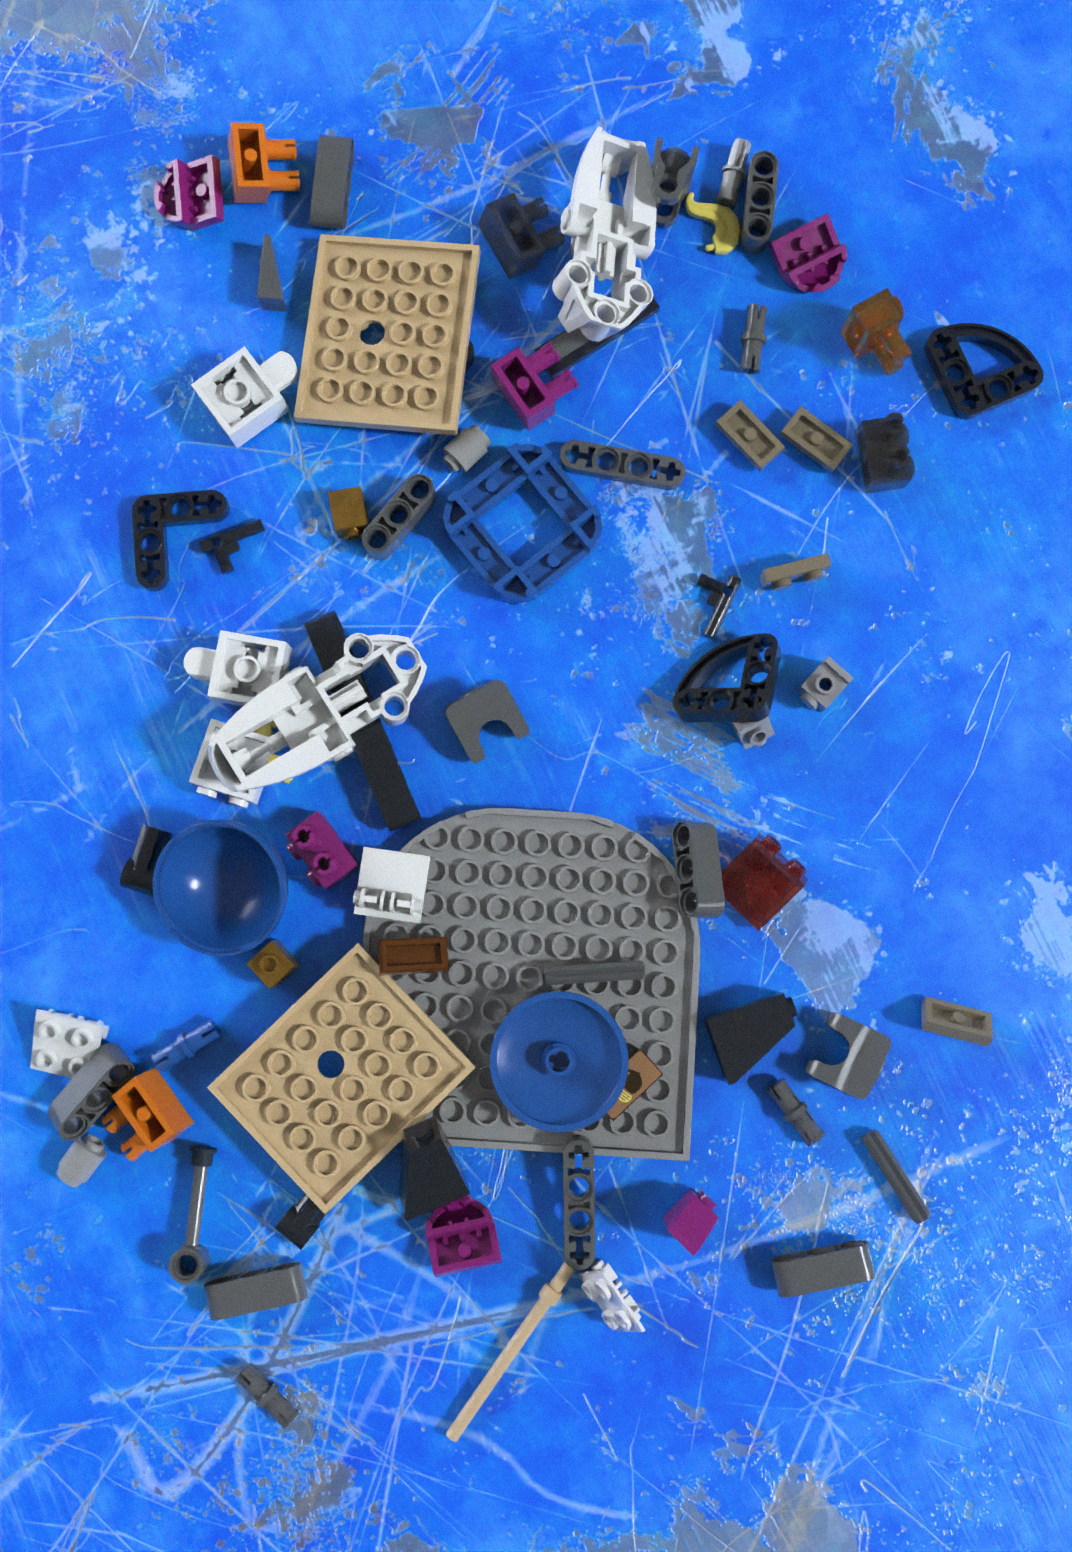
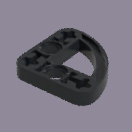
M976 323L948 325L933 331L924 345L925 355L953 413L960 419H972L1028 395L1043 381V370L1031 351L1012 335L992 326ZM937 339L939 343L945 342L947 344L944 352L941 348L935 349L934 344ZM958 342H974L992 347L1007 356L1015 365L977 381ZM946 356L948 360L941 364L942 360ZM948 367L960 369L962 380L958 382L949 380L946 376V369ZM1023 373L1033 376L1030 382L1024 380L1014 387L1013 382L1018 380ZM991 383L1001 384L1005 388V396L1002 398L992 396L989 391V385ZM966 384L967 387L963 392L959 390ZM964 398L967 401L973 399L975 402L971 409L969 406H962L961 402Z
M767 633L739 637L715 647L696 661L680 681L673 698V707L679 719L689 723L758 722L765 719L771 710L781 659V649L776 637ZM764 650H765V653H764L765 661L762 660V657H761V655H760V653H761V652H764ZM746 657L740 688H701L705 681L719 669L731 662ZM765 672L768 674L761 682L751 681L752 677L757 673ZM754 694L757 695V698H758V700H759V703H755V705H754V701H755V696H754ZM720 700L730 701L729 705L723 710L713 709L714 705Z

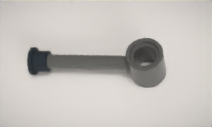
M190 1146V1151H193L191 1165H194L185 1243L181 1244V1248L171 1256L168 1264L170 1276L181 1284H189L196 1281L207 1270L210 1263L209 1252L202 1244H199L208 1167L212 1166L213 1153H217V1148ZM183 1255H190L196 1260L197 1267L195 1271H189L184 1268L182 1264Z

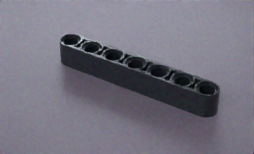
M335 610L304 622L324 672L333 667L336 661L344 657V643L347 637ZM350 649V654L355 657L352 649ZM362 673L331 690L333 694L358 680L367 695L365 699L341 712L342 717L366 702L369 704L373 701ZM380 717L350 734L356 744L355 750L389 831H395L421 820L420 813Z

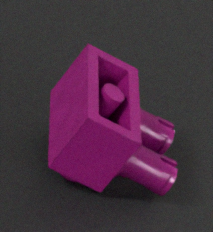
M550 342L527 358L518 347L491 365L493 382L527 431L554 415L555 401L574 388L579 387L575 376L571 377L572 372L568 368L546 384L537 375L561 360L557 350H552L554 346Z
M318 810L285 834L290 841L286 845L287 849L297 861L301 858L310 868L306 871V874L317 888L322 885L324 889L329 890L361 866L323 813Z

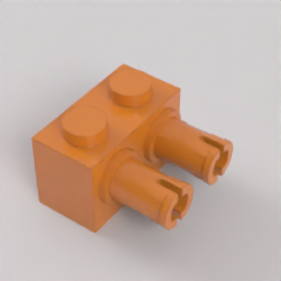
M231 122L227 141L234 203H266L271 191L299 192L300 179H297L299 178L298 170L272 171L268 167V160L296 161L297 149L294 147L296 146L295 139H267L264 123Z
M157 1068L135 1076L111 1097L117 1105L108 1113H105L101 1119L103 1125L107 1124L110 1120L113 1121L106 1127L111 1133H117L127 1122L132 1125L136 1133L121 1144L123 1153L132 1148L125 1155L131 1161L137 1160L146 1150H149L151 1153L170 1143L194 1124V1121Z

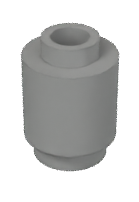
M473 424L470 428L465 427L443 448L445 453L443 460L455 473L459 470L466 473L488 452L487 447L491 444V441L477 425Z
M92 1134L83 1135L76 1139L58 1163L59 1168L56 1171L58 1178L74 1188H78L81 1183H86L107 1155L104 1149V1142Z

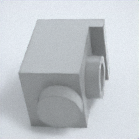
M828 656L797 691L801 694V701L812 710L818 709L822 712L854 678ZM820 680H825L830 685L828 691L820 688Z
M754 694V696H755L754 705H755V703H759V700H758V698L756 697V695ZM769 715L758 722H730L745 750L750 747H760L766 743L767 738L775 735Z

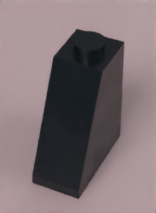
M776 992L703 1017L724 1080L728 1085L736 1083L795 1027L793 1017L797 1016V1011L791 997L786 998L784 993Z
M436 1116L403 1129L399 1195L406 1221L470 1194L464 1170Z

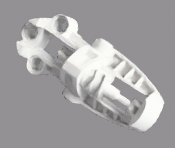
M599 126L591 136L581 156L575 174L571 202L564 209L560 220L561 233L571 236V254L573 259L564 266L552 284L555 296L564 303L558 318L566 331L570 333L579 328L587 339L597 342L623 330L652 301L653 290L645 280L641 279V268L635 267L636 258L646 260L651 255L656 239V201L652 196L654 177L646 144L641 141H631L613 136ZM629 171L623 207L611 203L612 193L609 192L611 177L616 178L617 174L623 175ZM595 275L599 281L613 279L611 298L593 292Z
M363 633L352 634L344 643V657L336 661L333 667L316 677L313 676L307 666L294 668L285 674L282 679L267 687L238 710L208 745L207 753L212 769L226 788L230 791L238 792L257 789L291 779L327 761H339L352 753L353 748L356 746L350 734L379 717L386 724L392 726L400 725L407 719L410 703L422 684L427 666L409 637L384 634L370 636ZM356 644H362L369 652L363 658H355L349 652L351 647ZM401 656H409L414 660L415 665L409 670H403L397 666L396 660ZM378 662L382 665L385 664L397 685L381 693L380 697L369 704L366 702L341 717L339 713L367 697L363 687L359 684L358 680H355L330 696L327 695V692ZM390 701H398L403 705L404 711L398 716H391L385 711L384 707ZM272 721L275 722L279 732L264 739L265 744L252 751L243 748L233 754L227 746L228 744ZM286 746L290 748V751L248 776L244 774L256 765L255 759L268 752L274 754Z

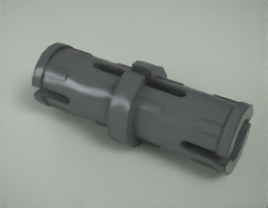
M759 304L747 306L745 332L741 334L740 339L743 349L739 371L742 373H746V369H749L748 374L760 373L762 346L766 344L767 340L764 330L768 307L765 305L761 306V310H758Z
M784 1078L779 1079L767 1088V1093L770 1094L784 1113V1120L793 1125L807 1146L815 1144L825 1135L824 1131L821 1130L807 1111V1104L798 1099Z
M251 1362L236 1377L235 1381L257 1401L255 1405L259 1409L263 1407L283 1429L299 1414L300 1411L278 1391L279 1386L275 1382L271 1384Z

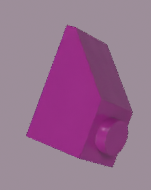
M691 1188L662 1217L668 1232L693 1256L699 1251L719 1219L713 1211L717 1205L703 1191L697 1195Z

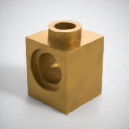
M361 486L328 492L334 529L338 538H344L346 541L361 539L362 533L369 525L365 497Z
M279 940L269 942L247 963L269 989L277 987L301 965Z

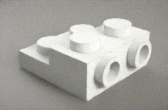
M211 719L189 782L198 786L196 792L211 798H216L217 793L230 796L228 803L246 809L249 803L257 805L263 787L233 792L222 784L213 771L207 748L211 740L226 723ZM251 732L227 746L232 754L243 748L252 751L265 744L264 739L268 738V736ZM268 752L255 759L256 765L244 774L248 776L268 764L272 753Z

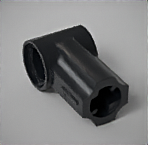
M146 825L142 826L133 856L127 860L120 877L121 887L153 896V874L156 862L164 847L171 840L172 833Z
M305 1194L297 1205H292L275 1229L301 1250L320 1227L319 1222L326 1214Z

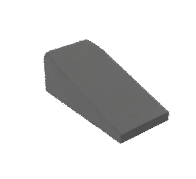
M265 234L262 244L257 297L263 310L286 312L287 308L275 248L270 235Z

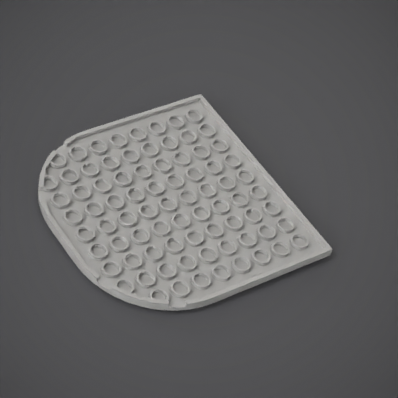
M514 808L472 810L439 821L409 841L399 852L431 856L421 923L366 916L363 947L378 962L377 942L379 939L446 936L448 972L390 976L476 1065V1068L422 1121L436 1116L451 1146L563 1153L566 1140L573 1135L579 1134L590 1139L593 1144L594 1155L690 1161L700 969V934L697 918L685 917L680 910L676 872L668 859L640 834L612 820L591 814ZM639 960L643 961L645 965V978L561 985H547L545 983L544 970L550 966ZM567 991L586 996L604 1007L617 1022L625 1038L628 1058L640 1048L662 1071L663 1075L614 1121L605 1114L593 1124L575 1131L550 1132L534 1128L519 1120L506 1108L495 1090L490 1072V1052L494 1036L503 1019L514 1007L524 1000L544 992ZM576 1145L575 1150L569 1153L583 1154L588 1152L583 1151L581 1145Z

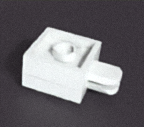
M244 346L192 383L191 386L236 448H239L290 411L280 392L298 379L299 370L293 357L283 351L277 352L258 365Z
M220 630L217 649L191 648L184 657V668L194 679L210 682L207 696L215 702L244 706L252 698L282 679L288 673L293 649L284 641Z

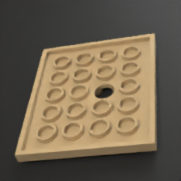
M320 234L294 411L295 421L298 423L457 435L481 254L480 246ZM371 323L380 324L385 330L383 339L374 345L366 344L360 338L361 331L367 329Z
M357 943L207 1088L317 1207L326 1214L403 1139V1129L421 1122L476 1068V1065L390 975L379 976V963L360 943ZM326 1051H336L343 1057L344 1069L337 1077L329 1078L319 1071V1057Z

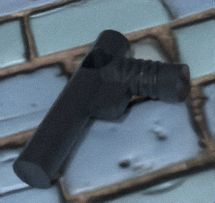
M257 519L202 540L199 544L204 554L211 551L214 552L221 573L225 575L234 571L228 556L240 551L238 541L263 532L265 528L261 519ZM221 540L218 548L213 546V542Z
M701 573L696 585L711 591L707 604L715 607L703 632L704 636L710 639L716 638L741 583L739 577L729 575L725 584ZM723 589H732L731 596H726Z

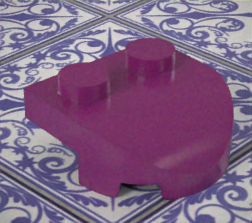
M209 155L186 164L177 158L166 165L165 168L168 172L162 182H156L154 187V203L161 215L185 230H199L224 221L220 160Z
M828 213L767 243L782 280L791 288L802 292H821L831 288L841 278L839 275L843 269L844 262L847 261L845 243H839Z
M464 1196L435 1209L430 1219L427 1220L425 1234L429 1244L433 1275L435 1277L502 1263L495 1222L487 1207L471 1196Z

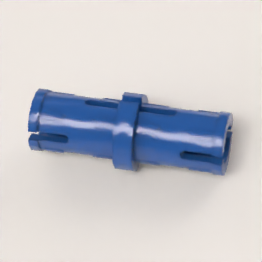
M208 1019L205 1023L187 1034L182 1032L176 1036L177 1040L157 1052H153L151 1056L154 1063L166 1056L168 1057L156 1066L159 1071H166V1069L185 1057L189 1059L197 1055V1050L221 1038L222 1035L219 1028L205 1034V1032L217 1025L214 1020Z

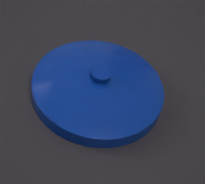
M544 992L519 1003L501 1022L491 1046L490 1072L499 1098L506 1108L519 1120L544 1131H575L598 1121L617 1102L628 1075L627 1045L617 1022L600 1004L586 996L573 992Z

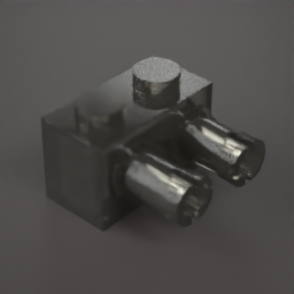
M512 193L486 204L478 222L480 230L509 280L535 269L546 251L562 246L565 242L564 234L561 232L555 234L560 231L558 225H553L551 228L539 233L533 227V222L545 219L549 214L546 204L539 206L544 203L542 197L521 205L516 195Z
M892 412L885 418L861 421L855 431L866 494L905 488L915 474L914 461L911 456H908L910 451L906 446L909 444V431L905 423H902L904 417L900 413Z

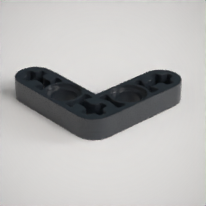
M217 490L145 495L139 497L134 502L132 519L137 581L145 589L154 592L160 591L169 582L166 527L223 521L229 514L230 505L221 492ZM213 499H216L221 504V507L216 508V513L212 514L208 508L197 509L195 500H198L201 506H210ZM179 501H186L190 505L188 514L183 517H176L173 514V507ZM147 505H151L156 510V512L151 513L150 518L151 524L154 527L158 526V529L148 527V519L141 514L142 511L147 510ZM150 535L157 536L159 539L157 549L152 552L144 551L142 547L144 539ZM144 558L153 560L154 569L160 573V576L155 577L154 583L145 578V575L151 574V564L147 560L143 561Z

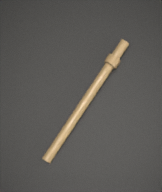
M564 1261L551 1282H546L539 1291L540 1298L445 1433L453 1442H457L547 1310L551 1305L555 1306L563 1295L561 1290L575 1272V1269L569 1267L566 1261Z

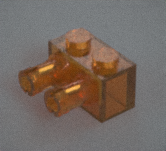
M888 288L852 307L840 333L856 359L867 353H874L886 376H890L904 366L903 361L912 353L898 330L904 318L903 306L896 296H892Z

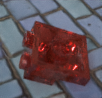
M760 832L721 871L725 899L758 931L804 888L808 881V878L805 876L807 873L806 868L795 858L789 861L779 852L782 849L781 844L770 834L764 837Z

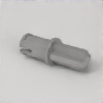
M742 138L735 139L728 163L722 167L723 178L716 201H719L718 203L721 205L732 207L737 203L740 185L747 176L745 166L751 148V143L748 140Z

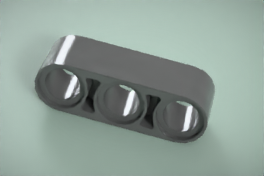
M319 136L310 209L312 227L345 229L354 162V139L351 137Z
M766 150L759 151L752 156L745 179L739 240L742 249L750 254H759L764 251L773 228L779 161L776 155ZM762 169L768 172V174L761 175L756 170ZM753 200H761L765 205L758 206L753 203ZM757 230L763 236L755 237L749 231Z
M415 474L409 477L362 533V543L371 558L385 560L390 557L433 507L436 501V493L433 482L428 476ZM418 487H425L429 490L428 494L421 499L413 497V491ZM396 512L407 513L408 517L403 523L397 524L391 521V517ZM374 537H385L387 540L382 548L375 549L370 547V542Z
M679 821L675 824L672 831V845L680 910L685 917L718 918L724 911L725 897L716 829L713 824L707 822Z
M107 1043L97 1049L48 1107V1116L60 1137L64 1140H76L83 1136L114 1099L111 1096L134 1076V1065L118 1044Z
M867 1240L848 1241L784 1254L771 1259L777 1292L780 1297H794L863 1283L876 1278Z
M300 1261L221 1277L204 1284L210 1320H221L290 1305L308 1298L302 1263Z

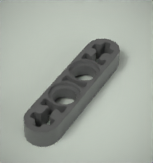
M579 440L566 442L560 450V464L562 468L573 474L663 490L677 489L685 477L683 463L674 457ZM572 450H577L580 457L588 458L589 452H594L591 462L592 468L586 467L588 460L577 459L576 464L570 463V457L565 455H571ZM602 455H610L615 460V466L610 470H602L597 465V459ZM635 460L643 461L647 466V472L642 476H635L630 472L629 465ZM653 463L658 464L656 471L666 472L668 467H673L674 473L679 475L674 476L672 481L666 480V474L656 472L655 479L650 478L653 471Z
M577 1134L569 1137L563 1147L564 1257L569 1267L575 1270H585L592 1265L595 1259L594 1148L589 1138ZM576 1145H581L582 1150L588 1152L582 1154V1168H575L574 1153H569L575 1150ZM578 1177L585 1179L589 1184L588 1189L580 1194L574 1193L569 1188L571 1180ZM576 1211H583L588 1215L589 1221L584 1226H574L569 1220L571 1214ZM576 1237H583V1250L585 1253L583 1258L580 1259L576 1258V1253H574L576 1251Z

